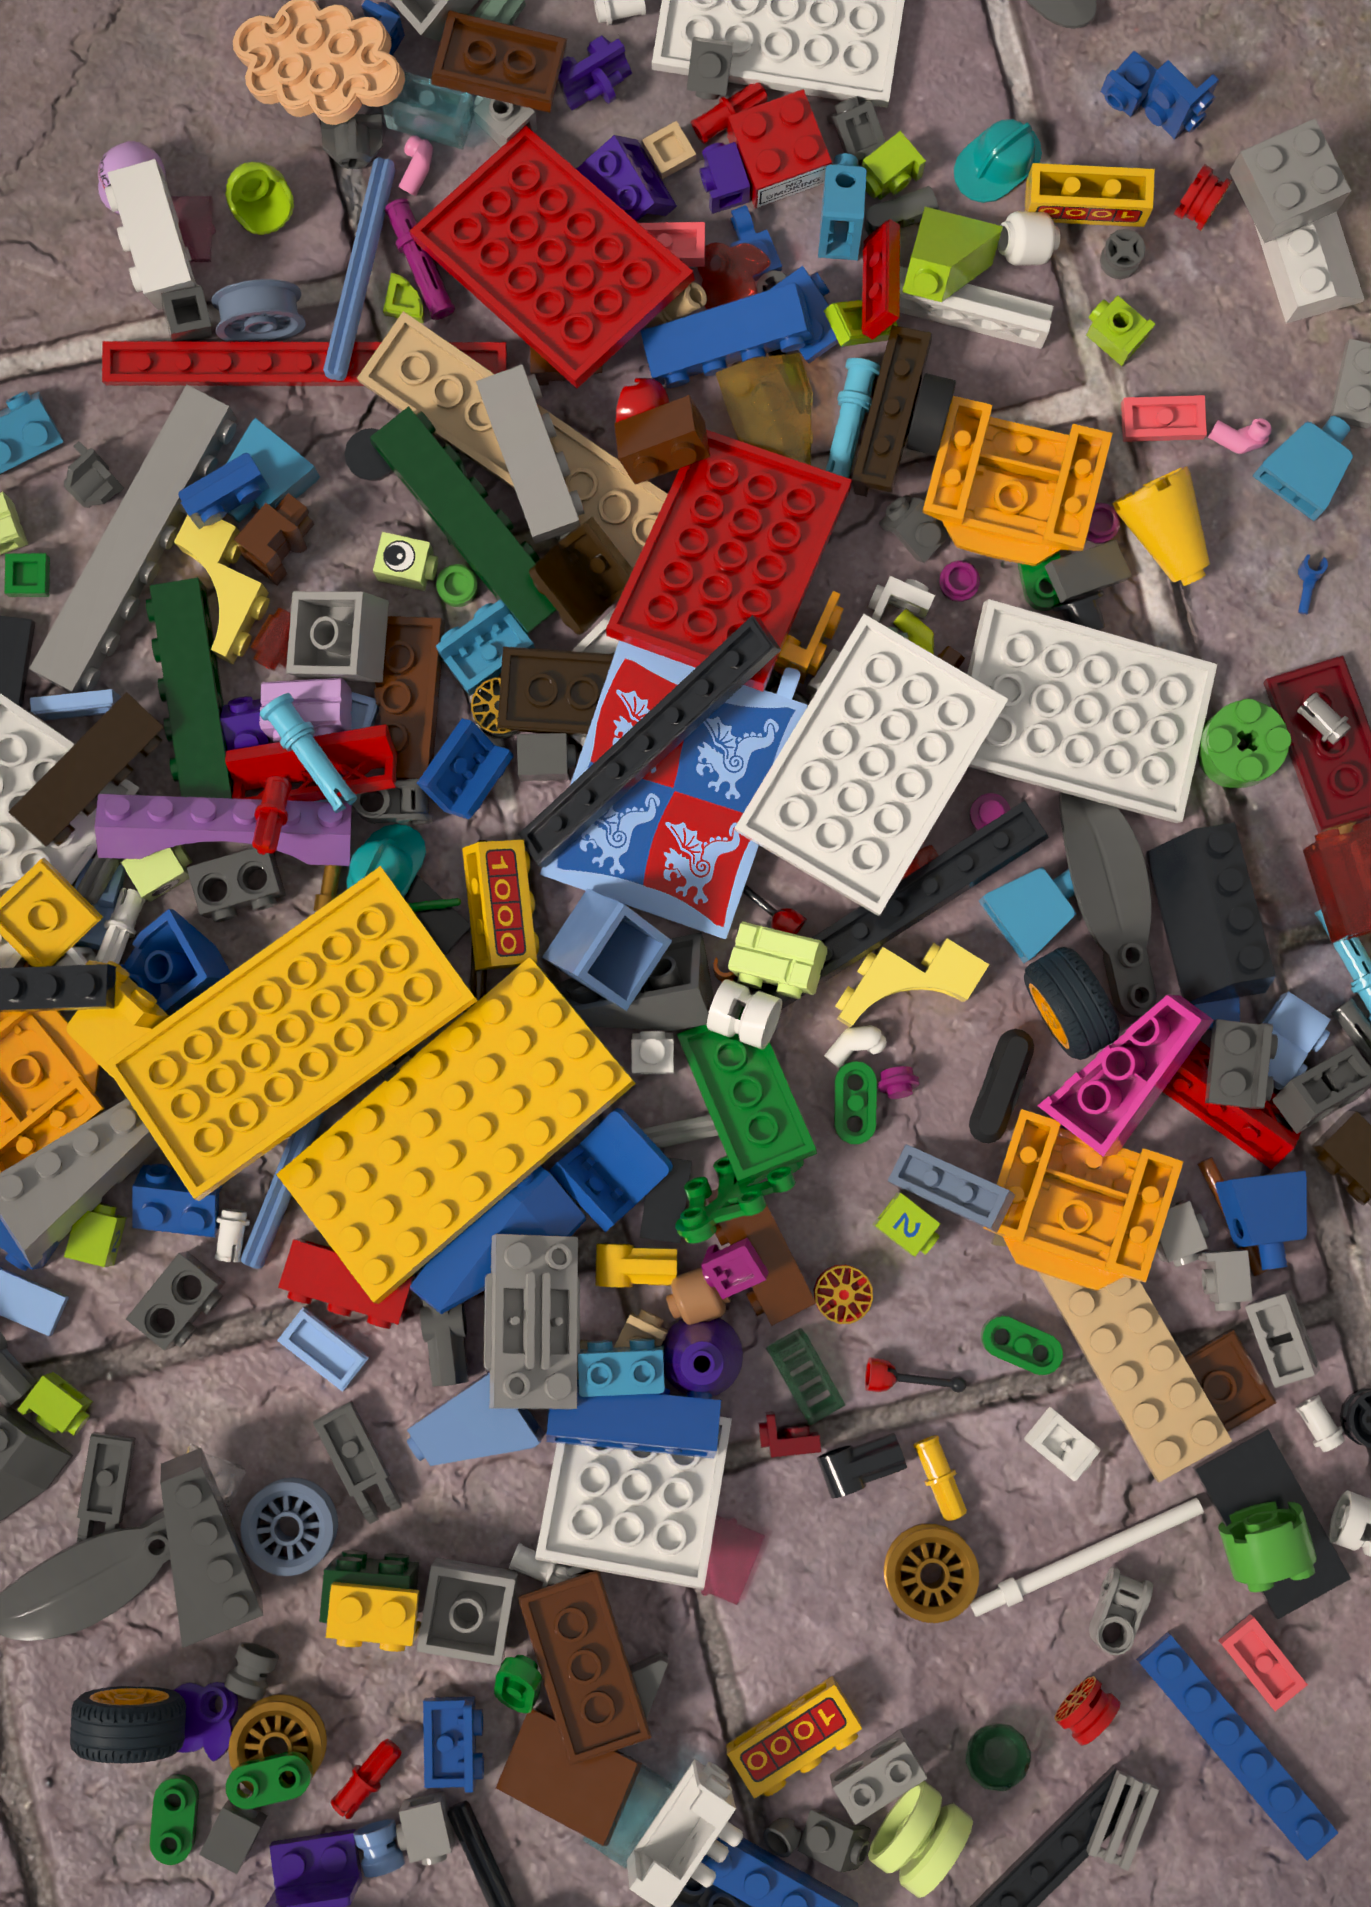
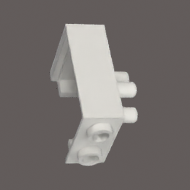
M694 1759L627 1859L629 1889L655 1907H671L690 1877L704 1887H710L716 1878V1872L701 1862L705 1855H708L716 1862L721 1863L729 1853L728 1847L716 1840V1838H721L732 1847L737 1846L743 1838V1832L728 1822L736 1810L732 1788L727 1781L729 1776L717 1765L708 1762L704 1766Z

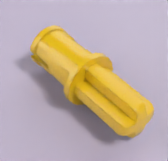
M933 1435L917 1441L913 1446L914 1449L916 1448L927 1476L924 1482L926 1486H931L943 1519L952 1521L966 1514L967 1509L953 1477L957 1473L955 1469H950L939 1442V1436Z

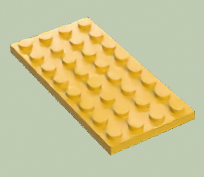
M379 866L104 1064L192 1197L200 1201L477 1002V999L384 869Z
M529 957L399 1069L400 1071L388 1082L385 1080L276 1175L373 1303L379 1304L636 1083L537 963Z

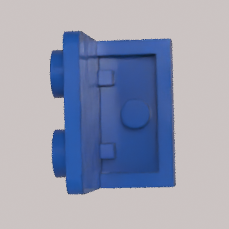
M616 1108L578 1146L559 1160L549 1172L602 1230L607 1232L672 1171L673 1165L623 1109Z

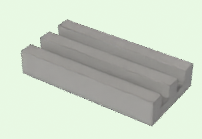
M1117 1770L1086 1851L1088 1855L1095 1858L1100 1857L1107 1863H1114L1119 1865L1120 1868L1129 1871L1159 1792L1157 1786ZM1127 1784L1131 1787L1108 1847L1105 1849L1101 1847L1123 1787ZM1140 1791H1144L1121 1855H1119L1117 1851Z

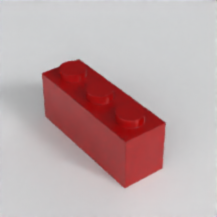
M297 1238L293 1239L278 1288L289 1291L288 1299L311 1305L312 1299L328 1303L326 1310L351 1317L352 1311L368 1315L367 1323L390 1329L392 1323L399 1325L404 1321L413 1292L410 1289V1285L418 1274L414 1273L381 1303H373L331 1247Z

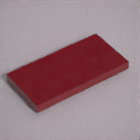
M1342 655L1267 678L1263 684L1272 708L1281 716L1290 733L1291 744L1288 752L1317 832H1325L1370 818L1371 728L1344 656ZM1316 692L1341 718L1346 716L1348 718L1346 723L1351 726V729L1334 745L1328 740L1323 742L1321 740L1323 735L1302 714L1297 712L1299 707L1304 706L1303 703Z

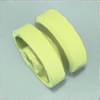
M926 1781L910 1789L898 1799L878 1829L868 1854L869 1860L886 1874L900 1869V1884L918 1898L925 1897L944 1879L965 1847L973 1825L972 1817L954 1803L941 1807L942 1796L940 1792Z

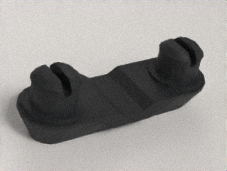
M1011 1029L1001 1035L970 1116V1133L976 1140L982 1143H993L1003 1136L1023 1087L1034 1053L1033 1039L1023 1030Z

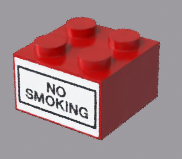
M804 89L728 116L727 138L729 143L736 142L750 184V197L755 209L824 184L826 166L832 164V160Z

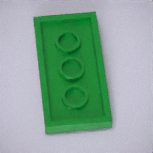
M745 1007L742 1008L738 1020L741 1019ZM707 1024L693 1027L677 1034L681 1048L739 1186L767 1175L776 1168L789 1166L817 1154L814 1142L770 1042L765 1049H759L740 1042L739 1034L737 1033L732 1037H727L708 1030Z

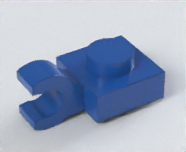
M746 205L731 210L733 217L730 220L739 241L730 244V251L744 285L758 281L768 271H782L781 261L768 230L766 229L759 233L755 232L754 224Z

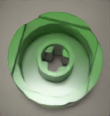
M1249 698L1236 701L1223 707L1204 724L1198 750L1199 764L1208 778L1222 787H1252L1271 776L1281 767L1291 744V736L1281 716L1268 705ZM1241 739H1244L1248 744L1243 752L1237 747Z
M1276 1502L1261 1503L1246 1507L1229 1515L1232 1523L1227 1527L1223 1522L1219 1524L1218 1529L1232 1576L1237 1582L1247 1584L1250 1592L1269 1590L1274 1586V1582L1287 1578L1302 1580L1315 1574L1313 1564L1317 1560V1555L1300 1504L1287 1502L1289 1509H1277Z

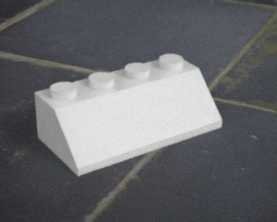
M1337 211L1265 244L1256 227L1286 324L1364 301Z

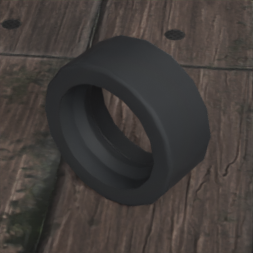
M928 373L924 374L908 435L907 449L937 456L956 380Z

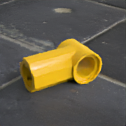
M596 1244L595 1286L633 1287V1284L670 1286L672 1280L677 1277V1249L634 1248L632 1244Z

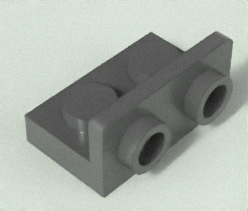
M1220 1019L1213 1021L1205 1103L1250 1109L1265 1107V1102L1271 1100L1274 1086L1273 1077L1268 1076L1270 1059L1275 1058L1278 1046L1277 1035L1272 1034L1273 1024H1252Z

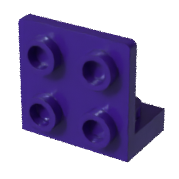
M613 135L576 168L636 222L645 214L667 216L677 207L637 139Z
M356 1829L272 1841L269 1848L275 1890L265 1907H346L351 1905L362 1882L359 1851L353 1834Z

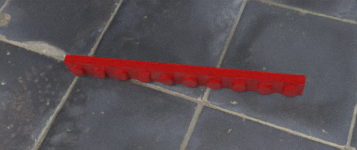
M102 341V382L106 386H186V384L189 386H364L358 381L357 377L381 342H354L347 376L343 381L327 378L323 370L330 342ZM449 342L493 374L507 370L506 342Z

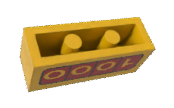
M1032 163L1026 181L1025 211L1048 213L1054 223L1144 227L1153 210L1155 169Z
M524 840L477 842L462 848L475 970L518 967L529 957L537 963L539 939L536 932H534L532 919L535 900L532 892L529 891L528 873L530 870V857L525 850Z
M831 1676L727 1743V1756L754 1799L763 1793L766 1797H769L787 1784L785 1779L798 1770L803 1774L818 1766L823 1760L821 1755L834 1747L837 1750H842L852 1744L858 1738L857 1732L862 1729L857 1714L834 1677Z

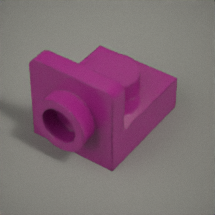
M748 1238L721 1250L717 1244L708 1247L701 1264L704 1279L710 1287L716 1288L722 1299L765 1281L769 1273Z

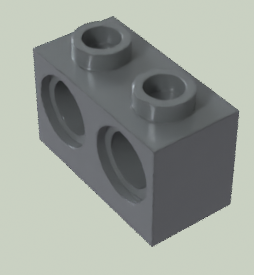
M251 848L186 867L199 914L207 919L213 918V922L233 919L238 916L236 910L252 906L253 911L271 908L277 905V898L286 896L274 853L261 855L257 852V849ZM256 870H265L267 874L266 884L259 890H251L248 884L250 875ZM218 881H224L227 885L226 896L218 902H212L209 897L210 887Z
M1352 1045L1290 1080L1272 1101L1295 1133L1298 1134L1361 1097L1371 1087V1067L1356 1047Z
M188 1251L180 1252L127 1316L126 1320L164 1351L173 1348L175 1345L181 1348L196 1331L197 1328L192 1324L203 1311L208 1315L220 1302L223 1295L219 1290L226 1282ZM189 1275L197 1277L201 1282L202 1289L197 1298L189 1297L184 1291V1281ZM162 1308L169 1309L175 1317V1324L170 1331L163 1330L157 1322L158 1313Z

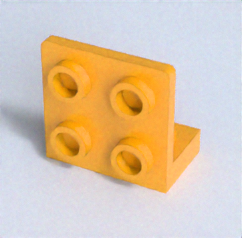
M832 592L807 649L800 647L801 642L790 635L787 636L773 668L779 674L783 675L784 670L788 667L796 669L800 672L799 683L804 684L808 674L816 676L827 645L822 643L824 637L832 640L844 610L843 607L838 606L840 593Z

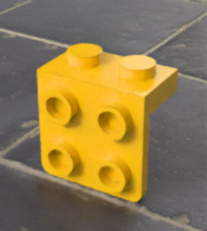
M92 960L86 963V965L106 964ZM108 961L107 964L116 966L114 1009L78 1010L68 1022L66 1031L113 1077L104 1063L164 1021L169 1015L156 1004L157 1000L153 995L138 987L129 978V973L122 966L113 961Z
M333 1582L330 1591L326 1638L337 1639L336 1644L343 1647H361L363 1642L380 1643L379 1648L385 1651H405L406 1646H413L420 1633L421 1622L416 1621L420 1590Z

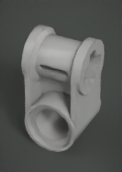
M1111 1567L1108 1570L1102 1583L1099 1600L1089 1626L1091 1639L1103 1651L1111 1655H1121L1130 1650L1141 1619L1149 1606L1153 1593V1583L1148 1580H1144L1141 1583L1120 1574V1570L1116 1567ZM1123 1589L1125 1591L1133 1593V1595H1127L1125 1593L1120 1592L1119 1590ZM1112 1622L1119 1623L1121 1628L1119 1638L1112 1643H1105L1102 1637L1105 1626Z

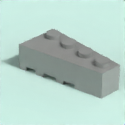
M128 1099L116 1104L0 1173V1219L32 1268L43 1258L42 1254L56 1241L60 1242L71 1231V1226L88 1210L91 1212L116 1183L120 1184L158 1147L157 1142Z

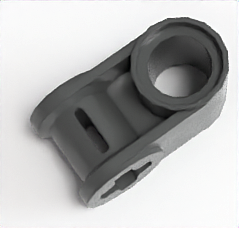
M419 779L396 781V788L356 794L358 798L354 802V807L360 817L368 823H398L404 825L433 823V816L429 814V796L417 784ZM372 793L382 795L384 797V804L381 809L376 812H367L363 809V800L367 795ZM414 794H415V804H416L415 810H413V795H414Z

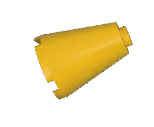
M1187 466L1156 478L1136 490L1135 494H1132L1131 491L1112 503L1116 513L1172 582L1181 580L1183 586H1186L1206 575L1203 569L1210 565L1192 477Z

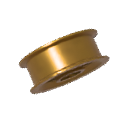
M927 1523L905 1530L892 1542L884 1561V1578L893 1601L906 1615L921 1622L941 1623L959 1616L972 1603L979 1586V1567L973 1551L958 1533L939 1524ZM925 1543H933L931 1553H928ZM943 1544L948 1548L939 1557L941 1545ZM917 1546H920L922 1552L920 1557L912 1551ZM956 1553L959 1559L948 1562ZM908 1555L915 1563L909 1564L903 1561ZM929 1563H937L942 1566L940 1578L932 1583L922 1581L920 1578L922 1568ZM958 1569H962L961 1575L949 1573ZM901 1570L913 1574L901 1577ZM954 1582L958 1583L959 1585L957 1589L954 1590L950 1585H948V1583ZM914 1584L908 1592L903 1588L904 1586ZM943 1589L950 1595L945 1600H943L940 1592ZM923 1590L921 1601L916 1600L915 1597ZM931 1593L935 1594L936 1603H929Z
M286 1694L271 1695L260 1699L250 1706L238 1720L230 1736L228 1754L232 1770L243 1762L276 1755L268 1744V1739L276 1736L282 1738L287 1743L288 1752L307 1753L314 1776L324 1759L327 1747L326 1729L318 1712L306 1701ZM275 1715H276V1718H275V1726H274V1723H273V1721H272V1719H271L270 1716H275ZM284 1716L292 1719L288 1726L284 1725ZM258 1721H260L261 1724H262V1726H263V1728L260 1727V1726H259L258 1724H256V1723H257ZM298 1723L302 1729L295 1732L292 1728ZM251 1734L257 1739H251L249 1738V1735ZM305 1736L307 1738V1742L298 1741ZM249 1749L258 1751L250 1755ZM284 1771L286 1775H282L283 1781L288 1784L295 1783V1774L291 1771ZM241 1782L247 1789L254 1792V1786L251 1782Z

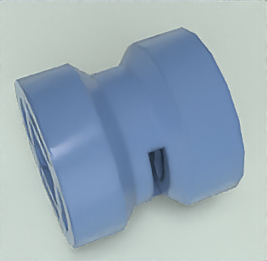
M385 1819L376 1821L357 1829L353 1833L356 1846L363 1850L364 1858L361 1866L365 1877L371 1878L385 1875L405 1865L403 1851L397 1847L394 1841L397 1836L395 1820Z

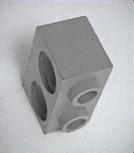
M1292 1290L1253 1301L1245 1306L1274 1388L1315 1376L1321 1370Z
M898 1730L829 1775L833 1790L855 1825L927 1779L923 1765L901 1730Z

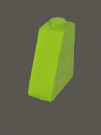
M924 207L902 292L943 302L992 266L1003 226Z

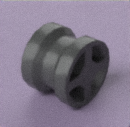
M1121 229L1112 233L1107 239L1100 256L1101 268L1105 274L1119 280L1132 276L1138 269L1145 254L1146 248L1142 237L1129 229Z

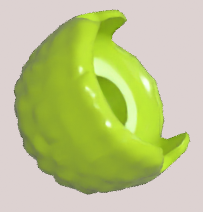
M247 162L236 167L227 179L225 197L228 207L234 218L248 232L257 235L270 234L284 227L285 223L289 221L294 208L293 195L284 176L276 168L263 162Z

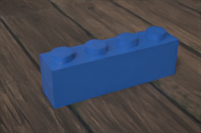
M796 282L640 331L652 379L659 381L662 385H666L667 388L683 386L690 382L689 377L704 373L705 376L724 373L728 370L727 365L742 361L743 364L760 362L766 358V353L781 349L782 352L801 349L805 346L804 341L815 338L803 290Z
M577 1379V1409H549L546 1442L714 1459L718 1445L721 1400H713L712 1394L707 1392L689 1391L687 1392V1397L670 1395V1390L666 1388L660 1394L582 1397L579 1394V1380Z
M717 1837L716 1840L728 1847L729 1853L726 1859L718 1863L708 1855H705L701 1861L716 1872L713 1885L752 1907H859L858 1903L745 1838H742L737 1846L732 1847Z

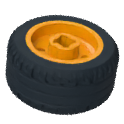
M1060 947L1026 967L1024 982L1028 993L1049 1031L1071 1058L1078 1060L1086 1059L1118 1039L1120 1025L1114 1008L1098 979L1076 951L1071 948Z
M117 1686L85 1692L73 1702L71 1708V1749L80 1758L101 1763H142L173 1756L183 1747L185 1740V1699L176 1691L160 1687Z

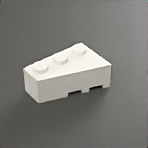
M153 159L107 172L111 186L105 187V192L112 212L119 211L123 226L118 227L117 232L124 252L131 251L135 266L129 268L136 292L143 291V294L156 309L160 310L163 309L161 293L200 285H197L189 262L192 259L188 247H185L178 225L179 219L163 170L158 162Z

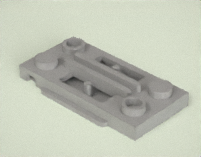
M492 1235L491 1273L485 1277L484 1367L490 1370L489 1409H577L578 1353H580L578 1237Z

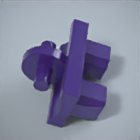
M601 35L589 43L587 47L589 57L579 63L573 57L567 56L564 58L559 83L566 104L571 110L576 109L587 101L594 100L600 95L608 104L616 100L613 87L623 82L626 77L632 74L625 56V47L619 39L610 42Z

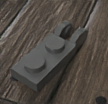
M352 1401L313 1421V1425L350 1497L354 1496L369 1524L379 1520L377 1508L365 1491V1489L377 1483L385 1503L393 1512L402 1507L400 1498L388 1478L390 1474Z
M100 1432L91 1433L77 1518H80L77 1543L93 1537L94 1520L106 1522L104 1532L120 1528V1523L123 1521L136 1438Z

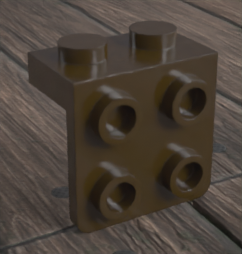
M591 517L558 541L529 569V574L537 590L545 595L559 612L563 623L577 635H582L609 607L619 601L633 568L596 520Z

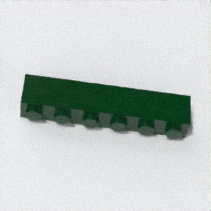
M408 406L370 437L372 446L498 601L501 599L505 603L511 615L528 635L557 611L549 599L537 590L529 574V569L540 560L539 556L527 541L519 544L510 531L514 528V525L500 508L494 512L484 499L488 496V493L474 476L467 479L458 468L462 461L451 446L445 444L441 447L432 435L436 429L422 411L415 414Z
M198 577L149 585L151 598L146 599V610L150 623H155L157 638L152 639V650L155 661L157 663L161 662L163 678H158V690L161 701L167 702L169 717L164 718V730L168 742H173L175 757L170 758L172 778L174 782H179L181 797L232 799L234 782L225 763L226 751L228 749L220 720L224 700L217 655L211 650L214 643V635L206 586Z

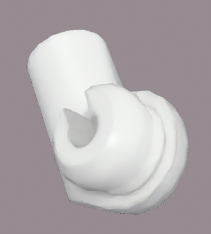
M875 1026L849 1027L844 1030L824 1056L835 1066L841 1068L853 1051L867 1050L874 1055L879 1054L885 1049L887 1041L885 1036L881 1034V1030Z

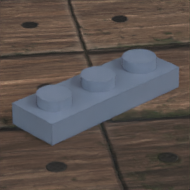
M907 1144L888 1179V1182L996 1233L1015 1197V1194L1010 1190Z

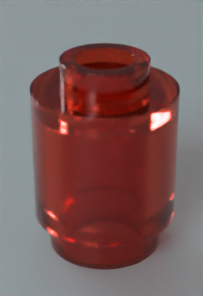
M277 608L274 615H268L250 646V649L256 653L253 660L271 671H275L277 666L284 669L287 666L291 613L282 608Z

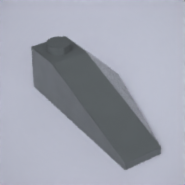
M701 932L670 938L672 940L671 944L627 1011L573 978L555 985L589 1027L666 1031L698 1027L707 1024L714 996L704 938Z
M5 1406L0 1407V1521L47 1490L73 1456L10 1406L8 1408Z

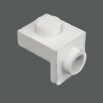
M890 576L885 587L877 585L868 607L875 610L872 619L880 622L887 604L902 610L907 608L914 615L925 619L935 595L928 592L929 588L916 580L907 579L906 582Z
M1051 1407L1046 1410L1024 1437L1027 1443L1073 1481H1076L1091 1466L1094 1458L1100 1452V1448Z

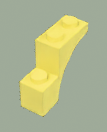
M187 515L174 543L183 553L199 562L207 570L213 581L219 603V624L211 650L220 659L234 664L237 656L242 657L250 645L252 636L249 632L255 620L260 621L268 609L270 600L267 596L269 592L262 583L228 568L230 563L235 564L241 555V551L234 541L235 537L240 533L236 526L221 519L212 525L198 529Z
M948 938L942 942L941 946L935 943L931 945L921 961V964L927 967L924 972L882 947L877 955L871 952L865 957L857 970L858 973L863 975L855 990L847 986L835 1007L840 1009L841 1012L837 1020L848 1027H852L859 1016L872 1004L889 995L909 990L935 991L965 1002L970 997L989 964Z

